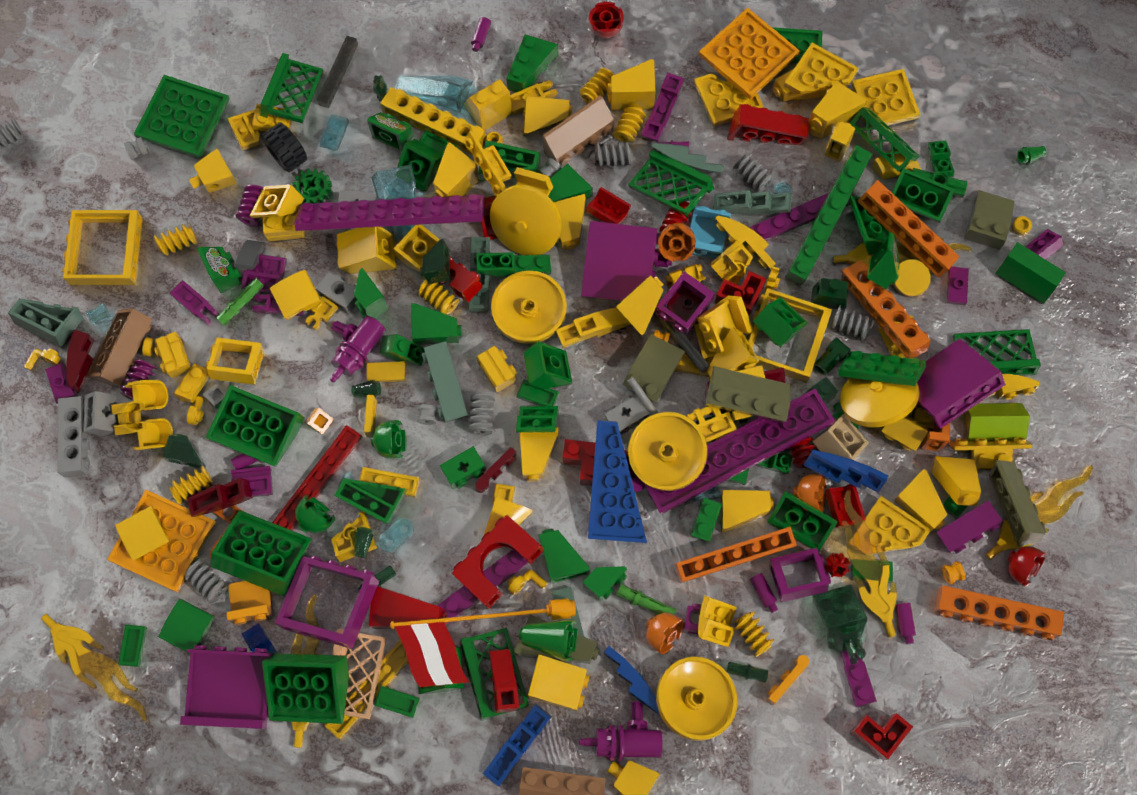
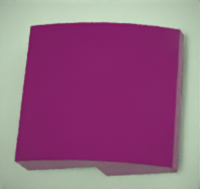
M260 254L257 266L253 270H244L241 289H245L257 278L264 285L259 291L272 293L270 287L283 280L287 259Z

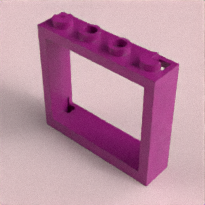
M303 556L275 624L287 631L353 649L379 580L373 576V572L365 569L361 572L350 565L342 567L337 562L331 560L323 562L322 559L316 556H311L310 558ZM312 567L364 581L343 634L291 620Z

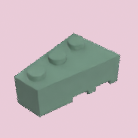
M20 298L8 312L14 324L59 347L64 345L74 332V329L84 319L78 307L67 308L61 307L59 304L47 305L43 302Z

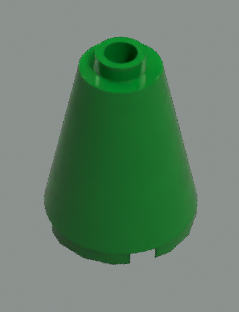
M575 620L526 624L524 628L520 629L519 640H522V644L570 662L573 657H570L571 651L575 652L577 646L578 629L574 628V624L577 623Z

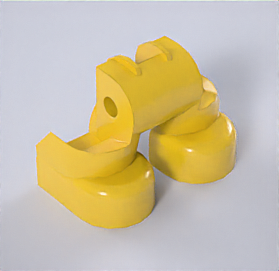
M140 380L127 383L125 386L126 388H132L134 401L111 405L112 415H118L119 425L114 426L115 436L138 433L139 446L134 447V450L170 446L173 440V429L170 422L164 418L142 421L141 411L165 408L168 403V391L165 384L160 380Z

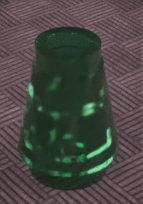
M374 379L352 385L353 397L367 398V395H374L376 398L381 395L380 382Z
M358 527L356 532H354V556L366 558L374 536L372 529Z

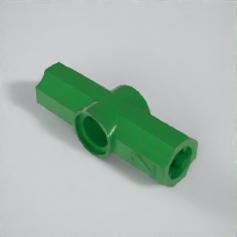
M916 168L912 169V172L955 189L953 196L964 197L968 185L967 181L948 177L942 171L932 173Z

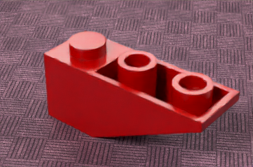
M510 649L489 651L496 713L517 711L519 700Z

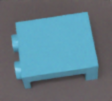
M706 206L694 207L690 228L694 232L696 246L692 255L716 259L723 253L727 232L719 230L715 225L717 223L715 218L717 216L730 218L731 213L721 209H709Z

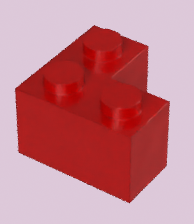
M749 271L742 287L724 279L716 295L715 304L728 295L740 296L750 317L764 288L766 278Z
M565 439L563 464L581 466L580 485L592 486L595 442Z
M897 713L892 714L882 727L866 715L861 718L850 734L884 761L890 758L913 726Z

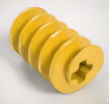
M600 68L585 83L584 87L580 88L579 93L582 100L589 104L600 95L604 98V93H608V83H611V76L615 74L606 68Z
M634 102L627 103L615 127V131L612 133L615 139L628 143L635 141L634 137L637 136V131L640 130L639 125H642V119L646 118V114L640 105Z
M190 223L189 228L182 224L181 231L175 227V233H172L169 229L168 236L161 232V239L154 235L161 254L163 252L166 256L169 255V249L171 252L176 253V247L179 250H183V244L187 248L190 247V241L194 245L197 244V239Z
M429 276L421 284L418 292L419 296L424 297V300L429 302L430 306L435 307L436 311L446 315L450 314L455 310L460 300L453 301L455 295L451 294L448 297L450 290L447 289L442 292L444 285L437 287L439 281L435 280L432 283L433 276Z
M202 465L201 473L194 469V476L187 473V480L179 477V484L173 480V487L169 486V489L176 502L182 504V498L187 501L190 495L197 494V491L199 493L204 491V487L206 489L211 488V483L214 485V482L207 469Z
M755 611L746 613L732 624L739 623L735 629H743L740 636H748L745 644L752 643L749 650H757L754 655L756 658L772 647L771 644L774 639H766L769 632H761L765 626H757L760 618L753 619Z

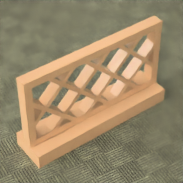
M337 629V633L343 634V629ZM359 633L357 638L362 642L361 646L352 650L334 644L332 655H346L347 659L353 655L358 663L357 666L349 670V678L354 685L347 689V693L357 688L362 697L351 703L347 696L346 700L349 706L345 708L344 715L370 720L387 638ZM374 640L381 641L380 649L372 654L367 645ZM365 647L370 656L360 662L355 653ZM373 659L376 663V668L368 674L362 665ZM361 667L366 677L356 683L351 673ZM368 679L372 684V688L364 695L359 685ZM363 699L368 705L366 714L358 713L354 707Z

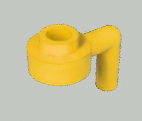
M48 348V350L34 349L24 368L31 371L38 357L54 365H57L61 358L58 356L59 353L51 348Z
M197 396L193 401L194 406L191 405L187 413L188 424L198 425L199 422H202L204 415L203 411H201L204 401L203 397Z
M529 569L522 576H513L507 585L509 586L508 591L515 596L530 579L542 589L548 583L532 569Z

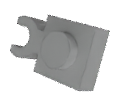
M224 381L222 386L216 383L202 394L204 399L216 410L220 407L232 382ZM237 383L233 385L234 387L239 388Z

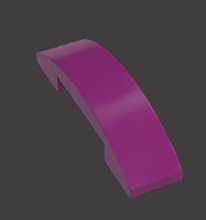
M667 72L661 86V92L641 133L642 137L656 142L659 141L676 104L684 78Z

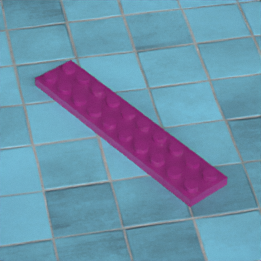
M472 194L469 196L453 195L451 197L434 196L432 198L416 197L413 199L397 198L394 200L379 199L375 201L300 204L294 226L296 231L481 222L483 221L485 201L484 195Z
M813 389L790 401L786 422L780 423L758 418L708 444L705 467L699 477L690 485L674 491L657 490L646 484L645 486L660 514H663L833 425L835 420L817 390Z

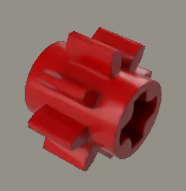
M832 553L825 559L827 565L824 568L826 572L830 573L831 577H842L849 572L847 566L850 565L847 557H844L843 553Z

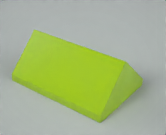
M982 403L975 405L964 413L968 441H975L976 438H985L987 441H994L995 438L1014 440L1015 437H1024L1027 439L1030 415L1023 403Z

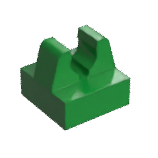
M950 496L943 503L945 511L955 519L968 507V505H957Z

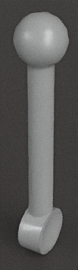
M609 133L604 140L599 142V145H603L608 140H613L612 133ZM595 146L588 151H583V157L589 158L590 153L595 151Z

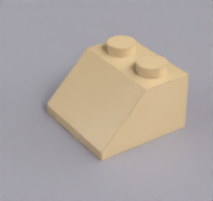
M845 414L837 418L833 425L824 429L812 441L821 452L835 454L855 460L869 444Z

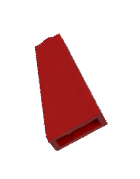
M377 586L371 601L369 626L374 629H392L390 627L392 621L398 623L448 618V614L445 609Z

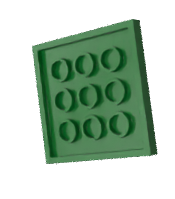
M163 75L134 132V136L136 138L142 137L145 141L201 159L230 98L226 94Z

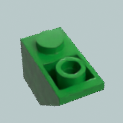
M399 334L383 336L379 354L393 361H405L407 364L416 366L422 365V353L425 352L424 347Z
M625 566L596 567L583 581V586L600 602L603 598L607 600L614 592L612 588L617 583L621 585L628 577L626 575L627 568Z

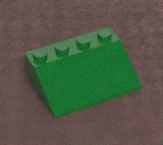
M230 385L205 438L276 467L297 436L305 417L296 411Z
M239 510L211 553V567L285 596L312 538Z
M275 653L262 661L269 721L344 723L349 680L346 655Z

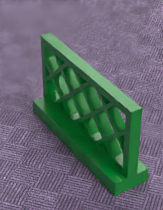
M282 53L262 99L260 116L268 117L271 114L303 124L323 74V69L289 59V54ZM293 66L299 68L300 71L292 73L290 68ZM307 73H317V76L310 78ZM304 75L306 80L299 82L296 77ZM293 79L295 83L287 86L285 81ZM310 84L312 88L305 91L302 86ZM298 87L301 92L293 94L291 90ZM287 91L290 96L282 98L280 93ZM304 96L307 101L299 103L297 98ZM293 100L296 105L288 108L286 102ZM282 104V106L284 107V109L280 111L274 109V106ZM299 109L302 113L301 116L293 115L292 111Z
M654 149L649 153L650 159L628 184L629 188L686 217L706 192L711 193L714 189L710 176ZM651 166L657 168L656 172L647 174V170ZM670 174L672 178L661 180V175ZM659 177L658 182L649 184L648 178ZM646 179V185H636L638 181ZM675 182H686V186L676 188ZM673 183V189L663 191V185ZM660 186L661 192H650L651 188ZM691 189H701L697 194H690ZM688 191V196L678 198V192ZM675 193V199L666 200L664 198L666 195ZM690 202L686 209L680 207L679 203Z
M1030 329L953 335L954 342L959 338L966 339L971 343L969 345L971 348L975 345L982 350L981 356L986 353L994 358L990 363L999 369L1002 374L1036 375L1041 367L1040 359L1036 358ZM1017 336H1025L1026 343L1023 345L1015 338ZM1004 337L1009 342L1004 346L996 341V339ZM979 338H985L990 343L985 347L977 341ZM1011 343H1013L1014 345L1019 347L1020 350L1017 353H1014L1007 347ZM992 344L1001 349L998 355L989 350ZM1025 351L1030 355L1031 359H1023L1019 354ZM1006 352L1013 358L1005 361L1000 355Z
M507 627L470 638H462L459 643L481 721L509 713L493 712L491 702L494 699V693L488 690L485 685L489 677L492 679L491 669L489 673L482 670L480 662L483 658L490 661V657L485 655L490 645L498 650H505L506 645L510 649L514 674L517 679L516 684L520 691L517 689V692L522 696L523 704H519L518 710L529 707ZM504 634L506 642L503 648L492 642L496 635ZM482 640L488 643L483 653L475 649L474 641Z

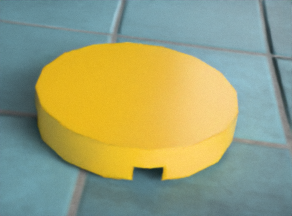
M908 259L899 264L900 267L897 273L899 277L893 285L900 294L906 297L918 296L928 289L930 272L922 262Z

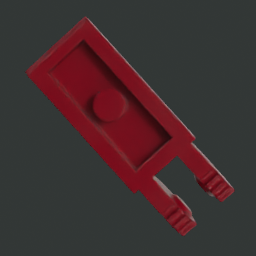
M512 447L476 481L475 490L478 493L485 492L489 488V482L492 479L496 481L503 473L501 470L506 465L510 467L516 461L515 456L517 452Z

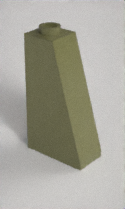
M530 615L526 624L544 623L547 621ZM578 634L575 652L571 651L570 657H573L570 662L590 664L592 659L596 660L600 651L597 648L598 642ZM522 640L518 641L514 651L515 655L519 657L538 658V655H543L563 661L523 645Z

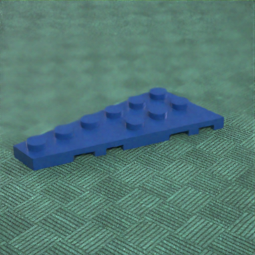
M597 420L588 539L647 543L618 422Z

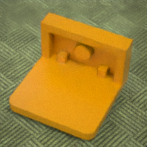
M247 581L235 582L229 585L231 611L227 612L228 621L234 625L246 624V621H263L267 617L273 616L269 590Z

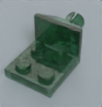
M852 585L813 595V601L827 629L828 648L842 652L848 650L852 661H857L855 654L858 655L859 660L863 659L866 656L863 644L867 639V616Z

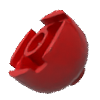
M600 2L595 5L592 11L590 10L589 25L591 31L596 36L608 39L621 31L624 14L620 7L615 6V3Z
M1032 546L1021 547L1017 552L1013 550L1007 559L1010 562L1008 570L1012 579L1020 585L1027 587L1031 583L1028 579L1033 576L1036 577L1045 561L1043 556L1046 553Z

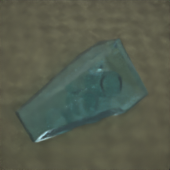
M400 76L395 89H401L410 96L418 97L421 101L461 112L473 81L458 76Z
M411 165L377 171L371 177L378 200L413 199L415 197L416 180ZM415 225L390 226L396 243H399Z

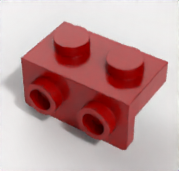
M600 187L596 197L587 205L585 211L605 223L621 224L627 218L631 205Z
M848 484L844 487L825 490L832 517L838 521L835 528L855 526L866 520L855 486Z

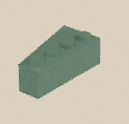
M447 342L424 347L425 352L422 353L424 363L429 364L430 371H427L429 381L435 384L436 389L432 391L435 401L439 400L441 408H438L440 419L450 422L467 417L468 414Z

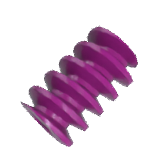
M258 185L245 186V192L240 200L241 205L238 206V212L236 213V218L240 222L253 227L258 225L254 220H259L260 217L251 218L250 214L264 187Z
M136 359L134 362L137 366H131V370L134 373L128 372L127 376L129 379H124L123 383L126 385L129 382L150 380L148 375L155 376L152 369L157 368L144 360ZM121 385L119 387L122 391L121 394L134 401L132 388H126V386Z

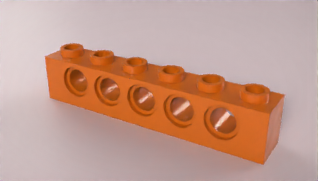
M879 180L857 201L890 233H893L938 278L948 271L959 259L960 256Z
M859 260L842 270L841 281L848 282L849 291L906 358H916L928 351L930 345L928 334L918 327L916 320L906 313L904 306L899 305L892 292L887 291V289L867 278L868 265Z
M787 527L677 562L674 566L680 583L793 548L797 544L791 527Z
M944 585L938 588L934 611L940 613L941 617L953 618L955 616L959 617L961 621L968 623L978 621L981 622L980 625L993 627V625L1000 626L1001 630L1012 632L1014 629L1021 631V634L1027 636L1037 634L1041 635V638L1045 640H1054V638L1062 636L1063 611ZM955 600L961 602L962 610L955 607ZM975 605H979L982 608V614H978L975 611ZM995 609L1002 612V619L995 615ZM1015 614L1021 615L1022 623L1015 619ZM1036 618L1042 621V628L1037 626Z

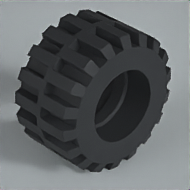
M281 122L261 135L267 150L285 171L290 173L307 160V154L301 143L291 130Z

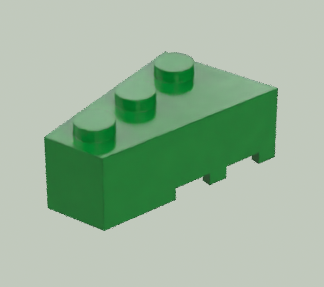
M525 34L506 78L507 89L519 92L532 86L538 80V76L548 68L553 59L559 56L558 44Z
M486 140L484 149L494 145L512 175L511 178H516L514 172L517 167L537 173L541 161L540 152ZM479 166L477 174L479 180L487 181L484 178L483 171Z
M344 478L334 496L378 520L390 524L408 489Z

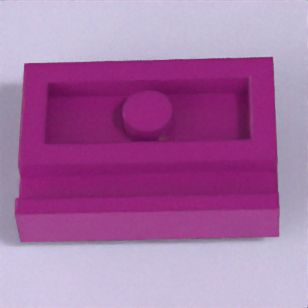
M270 466L231 470V481L237 478L249 480L253 497L273 495L272 468Z

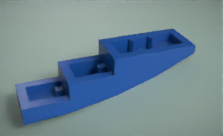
M812 450L804 463V466L838 484L841 480L857 488L862 484L878 493L889 476L852 459Z
M608 646L604 655L619 666L616 674L631 684L628 693L661 717L653 691L629 662Z
M535 704L483 774L497 786H500L542 732L552 716Z

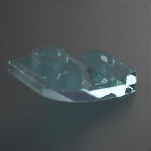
M330 114L328 125L323 131L319 147L337 151L343 140L349 119Z

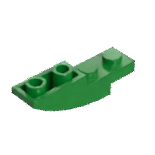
M514 252L476 253L477 272L509 277L521 271H538L551 275L550 255H514Z

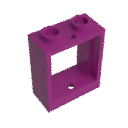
M684 271L656 306L657 316L665 322L668 320L672 323L673 328L678 332L682 333L683 331L687 334L697 322V317L703 314L714 300L715 293ZM681 285L703 300L687 322L665 307Z
M817 548L770 559L769 568L780 602L828 591L829 584H831L830 575L824 570V558L822 554L818 553ZM813 559L820 581L788 588L782 566Z

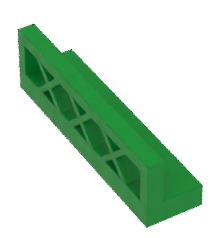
M862 107L849 123L898 172H901L910 161H916L920 157L870 108ZM861 117L866 120V128H859L856 125ZM870 130L878 131L879 140H872L870 138ZM883 142L891 144V152L885 153L883 151ZM895 154H902L906 158L900 166L895 162Z

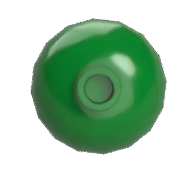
M399 420L382 422L377 426L371 438L372 446L384 458H402L403 455L401 453L406 451V432L401 430L399 425L403 424Z
M305 495L295 511L296 520L299 523L298 527L305 533L308 531L311 533L324 532L336 520L335 516L332 515L330 517L327 513L330 511L329 508L314 497L307 499L308 495Z

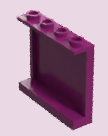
M590 221L581 296L623 301L650 275L654 278L656 271H653V263L658 261V252H655V246L658 244L661 234L657 233L658 228Z
M959 338L926 361V368L917 382L919 387L917 403L933 417L936 426L941 429L1006 384L999 369Z
M194 645V649H187V652L191 653L185 716H181L180 725L267 728L268 705L262 661L272 656L273 653H267V649L255 648V652H247V648L235 647L234 651H227V647L214 646V650H206L207 646Z

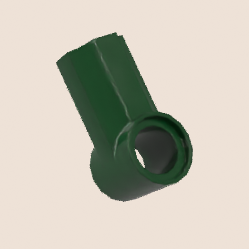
M836 337L828 345L822 356L814 363L816 371L826 376L838 362L844 360L851 349Z

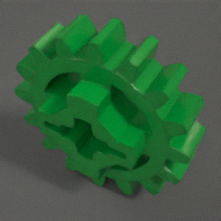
M308 168L307 173L300 172L301 177L295 176L297 182H292V185L304 198L302 204L323 203L324 198L330 199L328 193L333 192L331 189L333 185L329 176L325 175L323 170L318 173L317 168L313 172Z

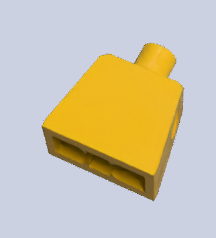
M215 149L194 164L198 175L188 179L194 189L204 184L209 193L237 184L218 149Z
M628 760L625 767L613 761L607 770L608 773L617 778L613 787L622 795H648L660 775L658 772Z

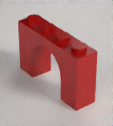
M508 515L500 518L491 532L484 534L481 542L469 550L468 556L463 561L458 562L452 572L453 576L488 609L503 595L484 575L483 565L488 554L497 548H510L531 565L544 551L543 547Z

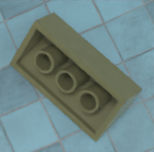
M714 366L705 405L783 423L787 421L790 407V384Z
M997 460L989 474V478L1017 546L1020 547L1041 541L1045 536L1046 528L1037 516L1038 509L1035 504H1032L1030 490L1023 483L1021 470L1017 469L1015 462Z

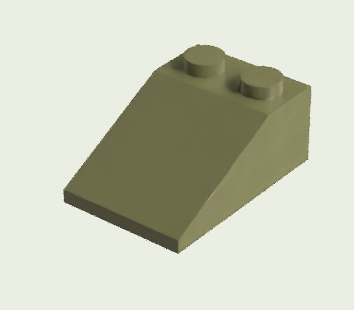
M978 190L964 239L1000 250L1007 240L1014 201Z
M651 334L622 385L633 390L627 381L634 377L647 397L655 402H659L685 351Z

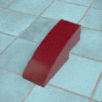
M74 329L67 352L66 369L69 387L79 393L93 361L89 352L94 339L88 333Z
M237 478L227 484H217L187 498L191 517H196L240 504L252 499L253 496L249 480Z

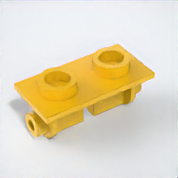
M693 264L684 268V271L697 281L701 282L706 279L701 273L703 271L701 264ZM681 269L670 272L665 276L667 282L665 284L669 289L682 275Z

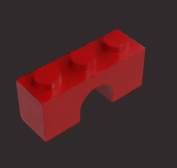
M440 253L425 269L428 276H433V280H438L440 285H444L448 280L454 278L449 285L455 295L468 303L483 287L479 280L480 276L476 272L468 271L460 262L458 264L455 263L447 254L444 256Z

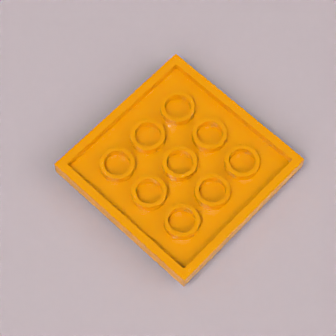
M747 7L699 51L698 55L749 99H752L799 55L800 50Z
M145 490L131 516L152 506L170 541L133 561L119 537L107 560L179 593L185 582L187 569L195 563L216 521L204 515L191 517L188 508Z

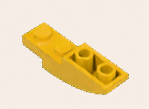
M717 216L715 218L717 221L715 225L721 232L726 231L730 235L728 240L732 244L737 240L742 244L747 243V250L752 255L754 253L760 258L758 262L764 269L768 267L771 270L772 266L776 265L772 258L764 251L769 247V244L754 230L727 217Z
M611 308L574 319L573 323L556 329V334L562 347L566 348L594 336L601 337L631 324L617 308Z
M1002 374L1006 385L990 396L997 394L998 399L1005 398L1006 400L1016 398L1020 394L1028 396L1035 393V390L1040 386V382L1020 375Z

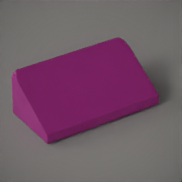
M1047 229L1030 242L1026 248L1046 260L1063 246L1062 236Z

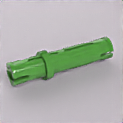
M255 278L232 302L227 304L228 306L216 318L225 326L232 317L240 313L243 306L264 285Z
M621 584L616 595L632 602L634 606H641L658 615L661 613H671L674 615L676 612L675 608L646 596L640 590L636 591Z

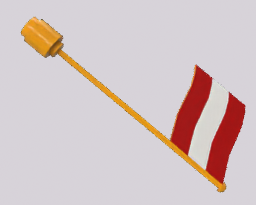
M569 598L549 600V604H546V609L398 623L392 621L390 627L392 629L395 628L404 646L411 673L419 687L467 683L469 681L461 668L454 641L444 622L546 613V616H550L551 620L571 619V616H576L575 601L569 600Z

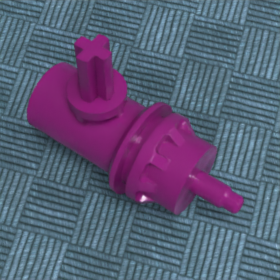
M366 316L358 327L354 324L347 326L339 321L332 323L331 330L342 335L344 341L340 342V346L336 349L335 357L331 361L332 365L336 368L330 378L331 382H336L342 374L351 377L355 371L362 369L364 364L368 362L367 355L386 332L385 327L375 318Z
M635 701L631 702V721L627 722V729H624L621 724H618L617 729L615 725H609L605 729L597 728L595 738L579 739V745L595 747L596 757H605L609 761H614L615 757H617V761L620 762L623 757L661 758L663 739L661 730H648V723L643 720V703Z

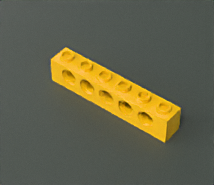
M390 87L380 103L383 113L390 114L399 121H405L420 131L425 132L426 130L454 143L458 149L471 155L473 154L467 149L465 145L466 136H462L463 134L473 131L481 146L485 142V131L480 126H473L463 118L458 119L452 116L450 112L439 110L433 104L422 102L418 97L410 96L401 89Z

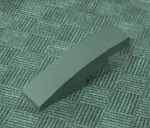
M655 142L651 144L653 148L684 164L703 170L723 173L724 165L706 163L705 155L689 154V146Z
M750 190L714 194L713 210L721 209L731 214L791 212V194L789 192L771 194L769 191L751 193Z
M471 237L470 272L474 271L480 276L479 280L483 287L470 300L469 311L488 312L490 275L477 272L476 253H490V237Z

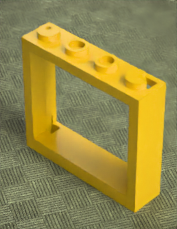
M72 210L71 218L68 220L69 233L66 235L67 249L64 251L63 279L69 285H136L143 217L138 210ZM83 223H129L123 275H76Z
M767 288L765 295L761 294L758 304L761 307L759 311L755 310L752 321L766 307L768 302H773L780 297L795 311L819 318L820 321L803 371L757 356L759 362L756 366L762 365L763 369L766 370L784 368L785 376L807 383L832 309ZM754 324L753 331L746 336L749 338L748 342L752 348L759 330L756 324Z

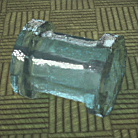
M103 302L95 309L85 311L94 326L97 325L98 321L111 317Z

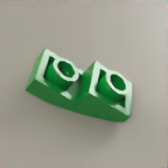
M947 141L928 142L933 172L942 171L948 177H953L955 171L950 160L951 151Z
M781 451L756 464V466L789 474L792 456Z

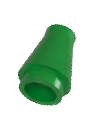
M1044 146L1022 147L1017 152V159L1021 164L1028 165L1046 156L1047 151Z

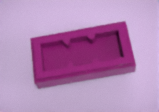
M951 266L948 270L947 303L967 304L969 268Z
M64 362L45 369L57 404L59 398L76 397L74 390L68 385L67 369Z

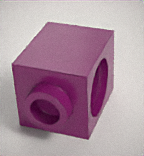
M693 603L692 606L687 607L683 633L698 635V624L693 623L690 616L693 614L700 615L701 604Z

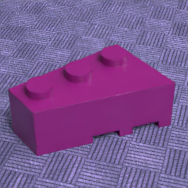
M988 500L937 531L950 553L955 552L958 554L966 549L965 545L971 541L976 543L984 538L982 534L987 531L992 533L999 529L1003 520Z

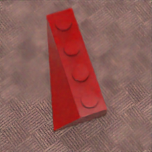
M740 104L734 112L727 140L734 141V137L743 138L742 141L750 142V139H760L761 143L777 140L778 144L802 145L808 138L809 118L802 117L801 115L787 114L783 111L757 108L749 104Z

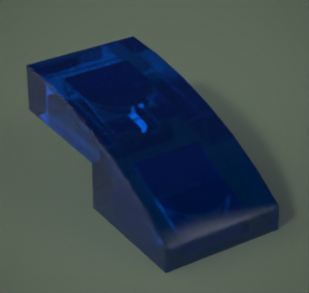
M260 623L242 633L245 642L252 652H255V648L267 649V653H273V655L278 653Z

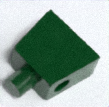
M821 278L812 288L811 303L838 310L839 305H841L840 310L847 307L848 282L838 279Z

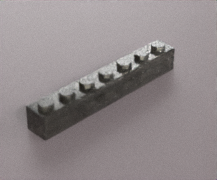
M346 36L317 98L320 106L330 107L358 47L356 38Z

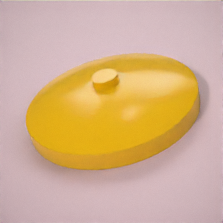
M515 185L504 189L492 203L490 221L493 231L498 239L510 250L521 255H542L548 252L560 238L562 231L560 213L554 202L542 191L527 185Z
M521 271L505 278L498 285L492 297L491 311L493 320L502 334L513 341L531 344L544 341L556 333V329L560 328L565 320L567 303L564 291L552 277L538 271Z
M849 378L840 393V404L845 416L853 423L864 427H882L900 421L915 408L919 399L918 384L910 386Z
M675 412L657 413L643 420L634 430L628 446L630 465L637 477L646 485L662 491L682 489L694 482L703 471L708 454L706 439L699 426L685 415Z
M687 657L672 664L661 676L656 691L657 707L663 721L674 733L688 740L704 741L720 735L731 725L737 711V692L731 677L720 665L703 657Z

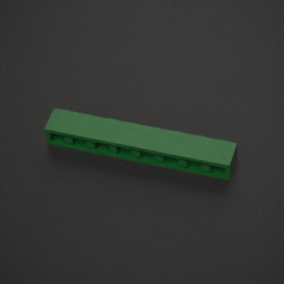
M858 145L850 152L785 277L800 285L807 280L873 153Z

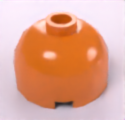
M682 223L668 225L659 236V251L664 258L673 262L687 260L695 250L696 238L694 232L690 227Z
M808 474L799 481L798 486L794 487L793 495L823 512L826 495H824V489H826L825 476L821 474Z
M661 613L655 618L651 617L646 624V638L649 645L662 655L668 653L674 647L671 643L675 637L679 640L685 623L681 618L671 613Z

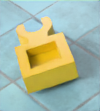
M772 266L764 292H766L767 288L777 289L780 278L777 277L780 268Z
M322 296L321 302L311 309L314 315L308 316L305 322L309 325L312 321H315L316 323L313 328L316 331L320 328L321 321L324 320L327 323L339 308Z

